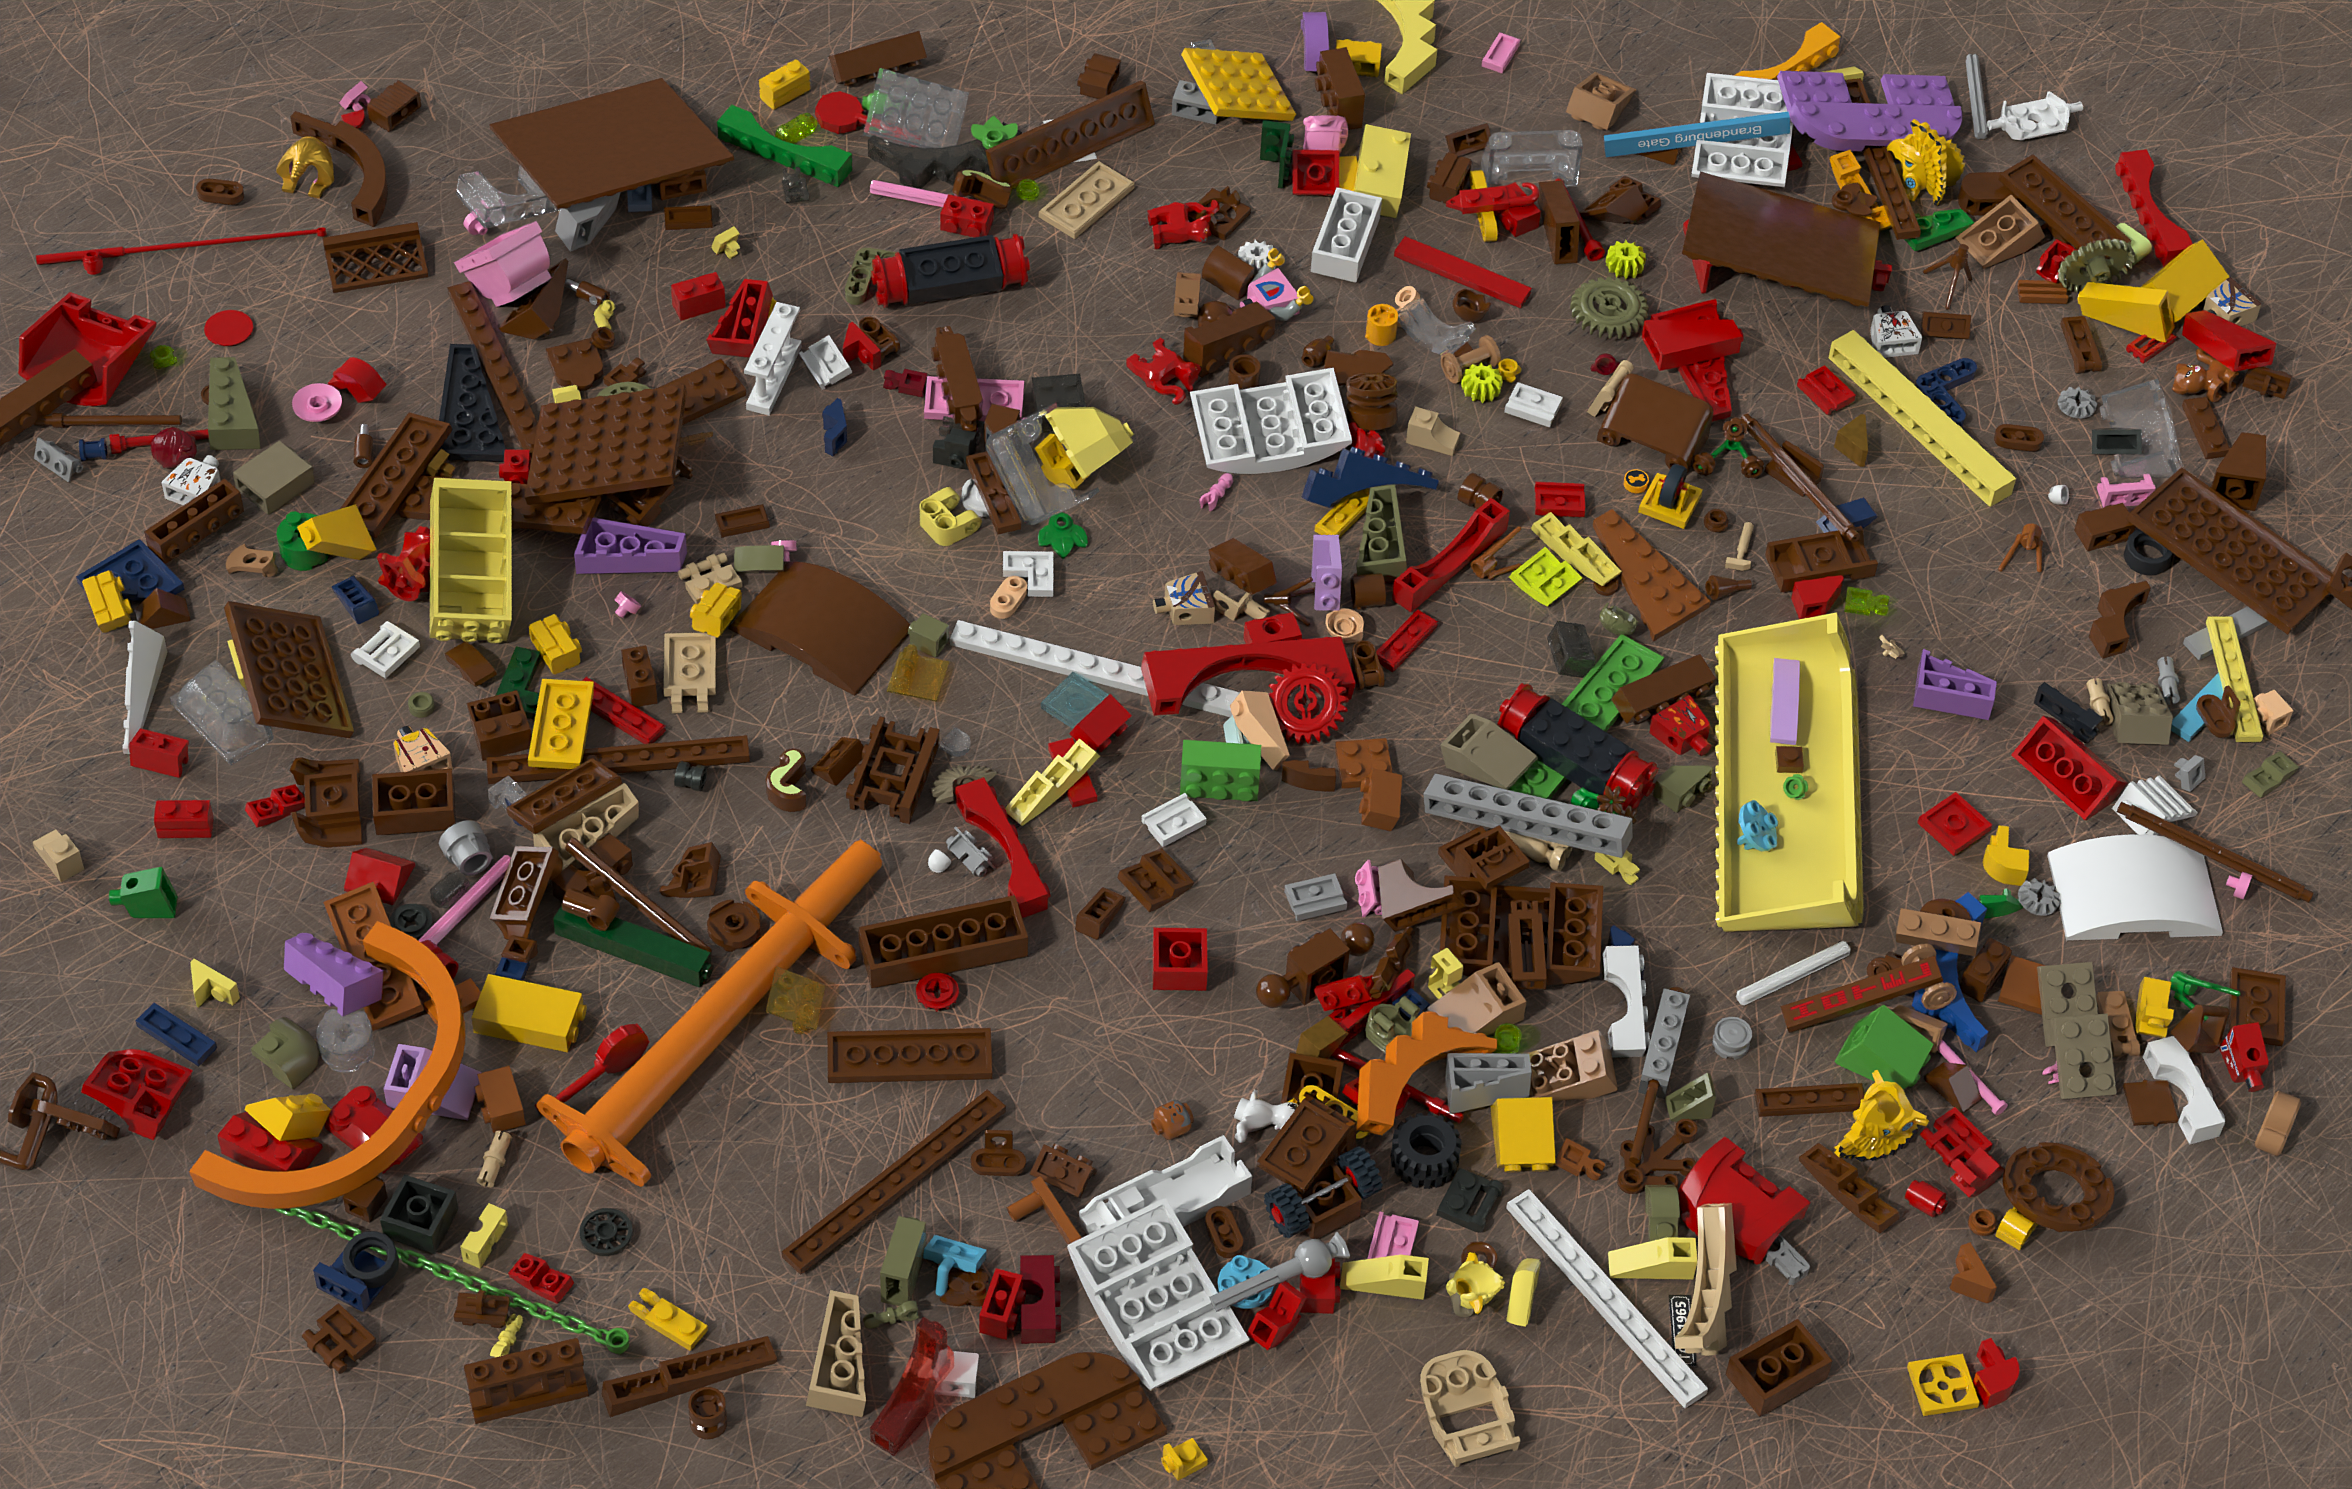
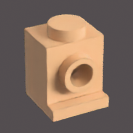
M2275 690L2266 694L2261 693L2254 698L2259 721L2266 727L2265 733L2267 735L2288 726L2293 709Z

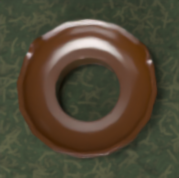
M1482 1241L1471 1242L1463 1249L1461 1255L1462 1264L1466 1262L1468 1253L1471 1252L1484 1255L1487 1258L1488 1265L1493 1270L1495 1269L1498 1255L1490 1244Z

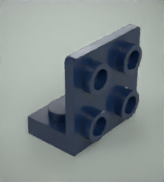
M364 1250L354 1259L356 1269L361 1272L379 1270L386 1263ZM343 1252L330 1266L319 1262L313 1270L317 1288L362 1312L366 1311L385 1286L367 1288L366 1284L360 1279L348 1277L342 1261Z

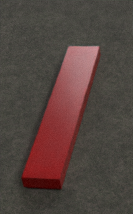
M1404 236L1394 250V257L1518 308L1523 306L1531 294L1532 288L1406 236Z

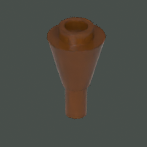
M1711 575L1705 584L1706 593L1710 595L1712 600L1729 595L1737 590H1747L1752 587L1750 579L1735 580Z

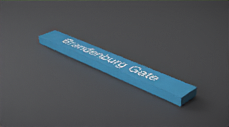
M1788 111L1604 135L1605 156L1613 157L1696 146L1697 140L1729 142L1790 134V115Z

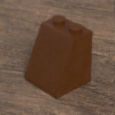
M2241 432L2217 467L2211 488L2240 509L2255 511L2266 481V435Z

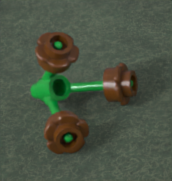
M1732 418L1731 421L1725 422L1723 431L1725 432L1726 440L1711 455L1703 452L1695 455L1693 458L1694 470L1698 474L1705 476L1713 472L1716 466L1714 458L1727 448L1730 450L1737 449L1743 456L1741 472L1746 478H1756L1764 469L1763 460L1757 456H1748L1741 443V440L1744 439V434L1747 433V426L1739 418Z

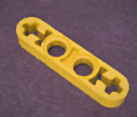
M1483 170L1470 171V189L1487 188ZM1494 212L1477 213L1484 242L1497 241L1498 231Z

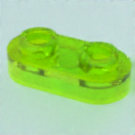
M810 113L800 114L791 121L780 125L776 130L775 137L795 144L811 135L815 131L818 122Z

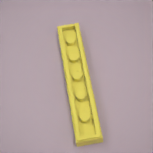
M2208 617L2206 625L2223 692L2225 686L2229 685L2241 703L2234 729L2236 742H2261L2263 733L2233 617ZM2229 697L2230 707L2233 708V702Z

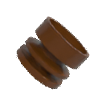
M1373 372L1361 373L1348 378L1346 381V388L1348 390L1346 397L1350 401L1346 405L1348 424L1355 422L1358 428L1364 430L1385 429L1396 424L1398 421V406L1395 402L1398 397L1396 378L1388 374Z

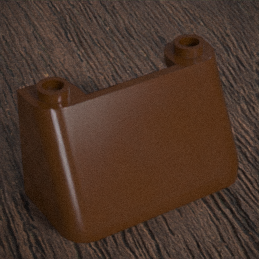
M1630 373L1625 375L1598 431L1597 441L1608 446H1617L1622 437L1666 454L1665 463L1669 469L1674 464H1679L1686 467L1688 473L1693 465L1694 456L1700 453L1709 438L1713 409L1707 402L1640 375Z

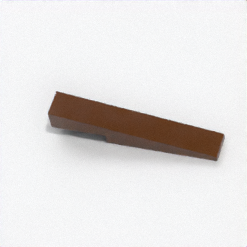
M765 1336L661 1361L657 1369L603 1381L601 1394L609 1416L613 1417L777 1363V1357L769 1337Z

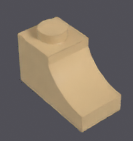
M1415 407L1408 423L1406 443L1453 456L1460 439V432L1446 426L1438 417L1439 413Z
M55 829L33 841L34 849L60 882L84 870L80 851L67 834L62 836Z

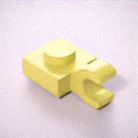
M1627 850L1622 858L1595 853L1594 860L1612 875L1619 871L1622 878L1629 885L1639 880L1635 874L1640 869L1634 863H1631L1632 854Z

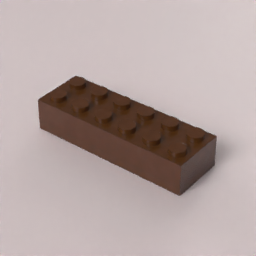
M1015 895L858 927L859 947L871 988L919 979L931 973H948L1028 956V935Z

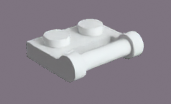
M386 621L380 627V631L360 649H355L351 653V657L357 664L365 665L386 679L420 647L418 639ZM387 637L389 638V639H388L386 642H384L374 653H372L371 655H369V654H370L377 646H379Z

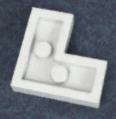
M1003 551V577H1028V596L1053 597V552Z

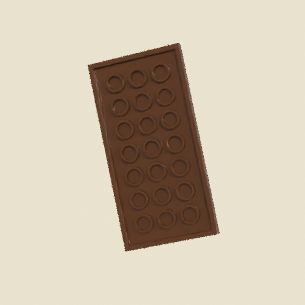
M2182 467L2135 507L2126 519L2287 635L2331 595V593L2325 590L2332 576L2331 572Z

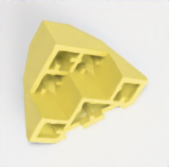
M1055 407L1043 410L1057 438L1066 447L1067 451L1065 452L1082 479L1133 443L1131 436L1134 433L1127 422L1122 424L1119 419L1095 407Z

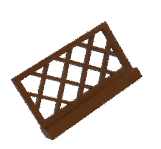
M418 222L322 238L333 293L429 277ZM417 244V249L412 254L403 250L407 245ZM390 248L394 251L389 258L379 254L383 249ZM366 252L370 254L365 262L355 258L359 253ZM398 254L408 258L402 266L393 261ZM341 256L346 258L341 266L333 263L331 258ZM374 258L384 262L379 270L369 265ZM351 262L360 266L355 274L345 269ZM412 262H415L422 267V270L412 272L407 268ZM388 266L398 270L395 275L391 276L383 272ZM365 269L374 274L371 279L367 280L359 276ZM341 273L351 278L347 283L336 284V279Z

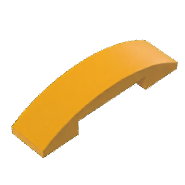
M1851 150L1830 157L1831 167L1840 190L1846 184L1859 183L1860 192L1871 194L1859 174L1861 167ZM1877 202L1870 208L1872 210L1871 215L1860 216L1880 222L1879 231L1892 227L1884 205L1879 207Z

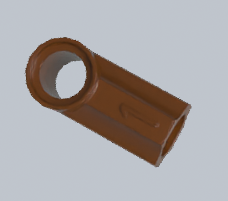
M572 888L568 889L564 895L562 910L586 919L597 930L605 931L620 910V905L614 898L608 895H600L598 898Z

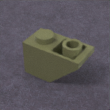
M1709 765L1671 766L1656 780L1653 796L1678 813L1684 806L1686 808L1689 807L1700 792L1704 793L1708 790L1712 783L1711 774L1713 768Z

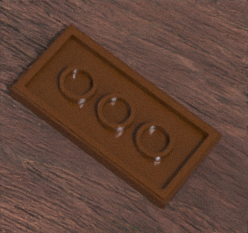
M591 758L508 806L506 810L508 816L536 835L623 783L619 775L594 758Z

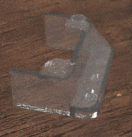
M1056 402L995 432L986 441V450L1020 519L1028 525L1038 524L1091 499L1100 492L1098 487L1076 497L1073 489L1068 484L1059 483L1050 487L1029 443L1036 440L1041 434V424L1038 418L1057 408Z

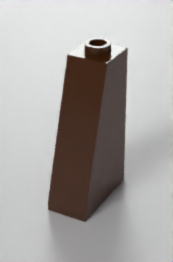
M1562 180L1539 182L1538 189L1540 195L1538 205L1554 264L1577 263L1580 221Z

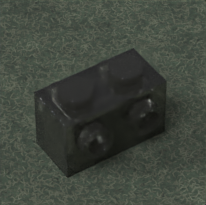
M1557 621L1547 637L1559 675L1584 678L1595 666L1596 662L1585 626L1578 623Z

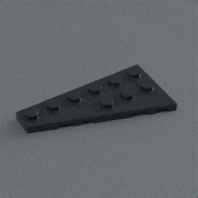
M450 344L439 421L450 423L452 432L438 452L442 449L449 453L447 460L504 462V453L507 449L504 445L503 436L500 432L475 345Z

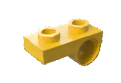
M2013 1207V1209H2009L2005 1214L1995 1236L2020 1250L2038 1224L2024 1217Z

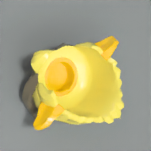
M1468 1253L1466 1262L1457 1271L1449 1274V1281L1446 1284L1447 1292L1451 1297L1453 1311L1459 1317L1472 1316L1474 1311L1475 1314H1479L1483 1305L1490 1302L1496 1293L1504 1288L1505 1282L1502 1280L1503 1277L1495 1272L1488 1263H1484V1261L1478 1262L1476 1253Z

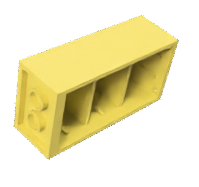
M434 478L430 499V638H436L439 641L462 639L465 642L487 640L490 643L507 641L512 621L511 481Z

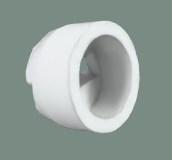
M2066 485L2053 486L2048 494L2049 500L2057 505L2067 504L2069 499L2068 487Z
M934 850L928 860L929 868L936 873L943 872L951 864V860L939 850Z

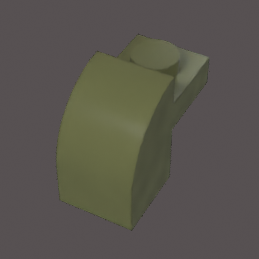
M1645 1185V1213L1649 1215L1648 1242L1667 1237L1678 1238L1680 1211L1677 1188L1674 1185Z

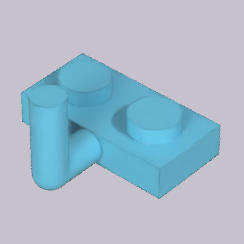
M934 1235L924 1248L923 1258L940 1264L937 1271L936 1295L942 1296L947 1292L948 1275L952 1267L959 1268L965 1272L976 1273L986 1259L987 1250Z

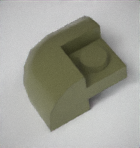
M282 1017L269 1024L270 1032L251 1048L253 1056L272 1069L273 1076L293 1090L317 1067L320 1051L317 1042L308 1031L290 1018Z

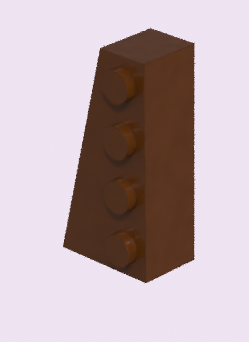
M1256 301L1235 309L1230 316L1224 313L1219 315L1214 322L1210 323L1206 320L1201 322L1198 328L1187 327L1184 330L1183 360L1199 364L1201 372L1198 376L1203 378L1230 362L1235 356L1250 351L1257 344L1270 339L1275 332L1276 318Z

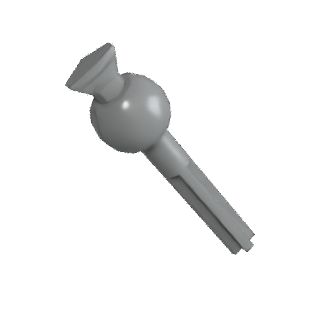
M1338 1232L1326 1244L1318 1239L1305 1240L1296 1249L1295 1258L1210 1296L1211 1305L1218 1312L1301 1273L1307 1278L1321 1277L1329 1271L1333 1258H1350L1346 1242Z

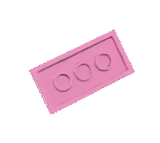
M927 376L924 419L954 420L953 415H948L946 406L948 397H943L941 389L943 380L938 379V377ZM977 379L983 398V416L980 420H977L978 422H985L991 404L1020 410V420L1022 421L1024 381Z

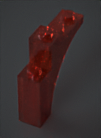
M923 1317L917 1324L913 1349L903 1375L884 1409L870 1427V1442L895 1456L933 1409L935 1390L954 1368V1352L947 1345V1331L940 1323L936 1321L931 1322Z

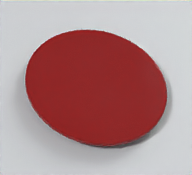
M237 310L220 311L212 315L204 326L207 339L220 346L240 344L253 331L251 318Z

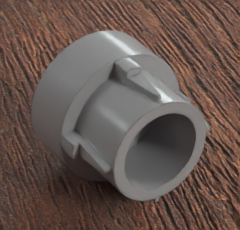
M467 820L452 825L442 834L439 840V846L448 862L455 864L463 875L472 876L482 872L488 867L491 859H493L487 837L480 825L475 821Z

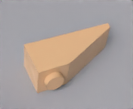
M1242 690L1230 705L1236 725L1251 744L1261 745V756L1272 770H1278L1283 761L1289 757V752L1267 692Z

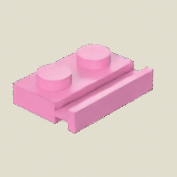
M1379 1212L1367 1259L1394 1255L1411 1256L1419 1221L1397 1215L1387 1216L1383 1215L1384 1212Z

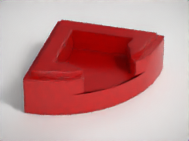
M364 110L341 115V119L343 122L359 129L365 123Z

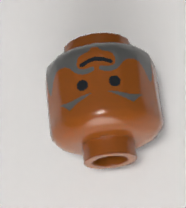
M1172 1100L1155 1108L1154 1119L1151 1120V1125L1157 1135L1161 1134L1165 1139L1172 1140L1190 1131L1194 1117L1186 1103Z

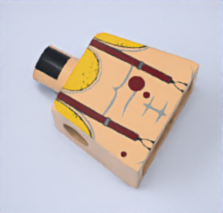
M404 726L398 730L397 736L399 739L395 740L393 745L401 772L452 768L450 752L429 729L423 728L414 732L410 726Z

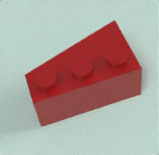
M743 280L729 302L730 306L724 316L721 315L714 332L709 334L706 339L712 354L751 357L767 323L773 294L768 281Z

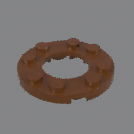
M2041 1142L2036 1147L2026 1148L2024 1146L2011 1155L2003 1173V1188L2011 1204L2027 1219L2057 1232L2082 1231L2098 1225L2107 1217L2114 1200L2113 1183L2111 1178H2106L2100 1170L2101 1165L2088 1154L2064 1144ZM2046 1170L2064 1172L2081 1185L2084 1191V1198L2080 1203H2072L2069 1207H2063V1204H2060V1206L2052 1205L2046 1202L2044 1197L2041 1199L2037 1195L2036 1188L2031 1185L2032 1178L2035 1174Z

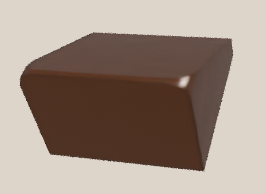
M511 935L501 956L528 963L538 953L537 941Z

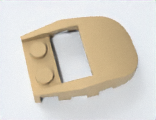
M1460 1350L1435 1357L1425 1364L1421 1371L1420 1382L1433 1435L1455 1467H1459L1460 1463L1506 1450H1518L1520 1438L1519 1436L1515 1437L1514 1434L1515 1418L1508 1402V1392L1505 1386H1501L1496 1378V1371L1484 1356L1474 1351ZM1492 1404L1498 1418L1497 1421L1446 1434L1440 1418Z

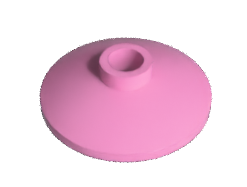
M321 383L301 388L292 400L295 414L301 419L310 422L328 420L335 416L342 406V398L339 391L330 385Z

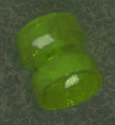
M1509 1023L1498 1026L1494 1036L1497 1039V1049L1493 1053L1519 1054L1522 1036L1520 1029Z

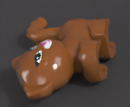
M2199 348L2196 350L2197 359L2209 365L2208 370L2205 371L2200 365L2178 363L2172 390L2179 395H2184L2186 393L2196 394L2205 389L2207 391V399L2217 402L2222 397L2218 393L2219 388H2222L2227 393L2232 392L2236 388V383L2232 380L2239 372L2231 371L2212 356L2206 355L2207 353Z

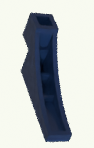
M1352 446L1351 450L1342 449L1335 473L1321 467L1319 471L1311 469L1301 497L1309 502L1330 508L1331 503L1366 488L1390 484H1408L1436 490L1439 480L1432 477L1433 472L1419 468L1418 472L1410 470L1411 465L1397 461L1396 465L1387 462V457L1374 454L1372 458L1365 455V450Z

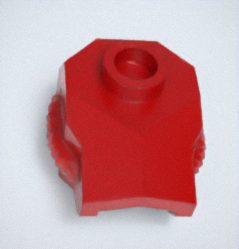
M2056 239L2042 254L2036 273L2047 281L2059 282L2058 269L2061 263L2065 261L2068 255H2072L2071 253L2076 249Z

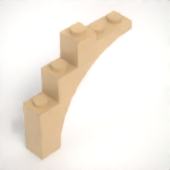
M1732 1203L1704 1204L1697 1207L1698 1259L1694 1295L1686 1323L1681 1332L1675 1336V1349H1685V1353L1701 1352V1355L1705 1356L1719 1354L1718 1351L1727 1346L1725 1312L1732 1308L1729 1274L1737 1270Z

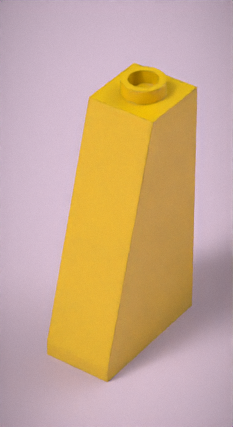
M2087 282L2083 290L2078 294V304L2081 306L2082 315L2140 335L2145 334L2147 337L2155 338V340L2160 342H2166L2175 328L2168 290Z

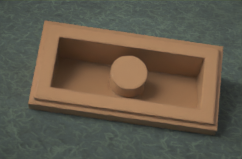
M1898 1005L1892 1009V1012L1931 1041L1934 1045L1930 1052L1936 1053L1946 1031L1947 1023L1903 1005Z

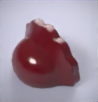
M1604 353L1596 358L1595 363L1591 365L1590 369L1602 375H1609L1617 369L1620 362L1616 361L1611 354Z

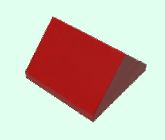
M370 848L354 851L351 855L344 891L349 892L374 882L381 901L394 905L415 867V862Z

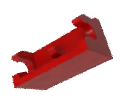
M140 728L129 743L130 766L180 778L183 769L182 763H188L189 740Z

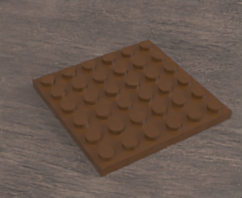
M670 385L664 388L644 389L630 393L622 392L616 395L596 396L589 399H574L568 402L541 405L525 493L527 505L674 484L687 395L685 385Z

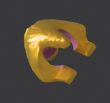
M312 136L303 137L286 151L276 168L277 174L283 178V192L294 193L298 180L310 165L316 167L318 177L310 187L309 197L320 199L322 193L334 182L331 153L322 141Z

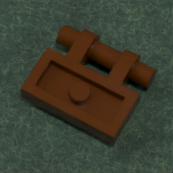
M339 1303L316 1320L317 1326L321 1329L319 1332L314 1334L308 1329L302 1334V1338L307 1342V1347L313 1353L317 1352L324 1358V1364L330 1369L334 1368L339 1374L347 1369V1364L342 1361V1358L348 1355L355 1362L377 1344L376 1338ZM329 1339L338 1345L333 1350L325 1344Z

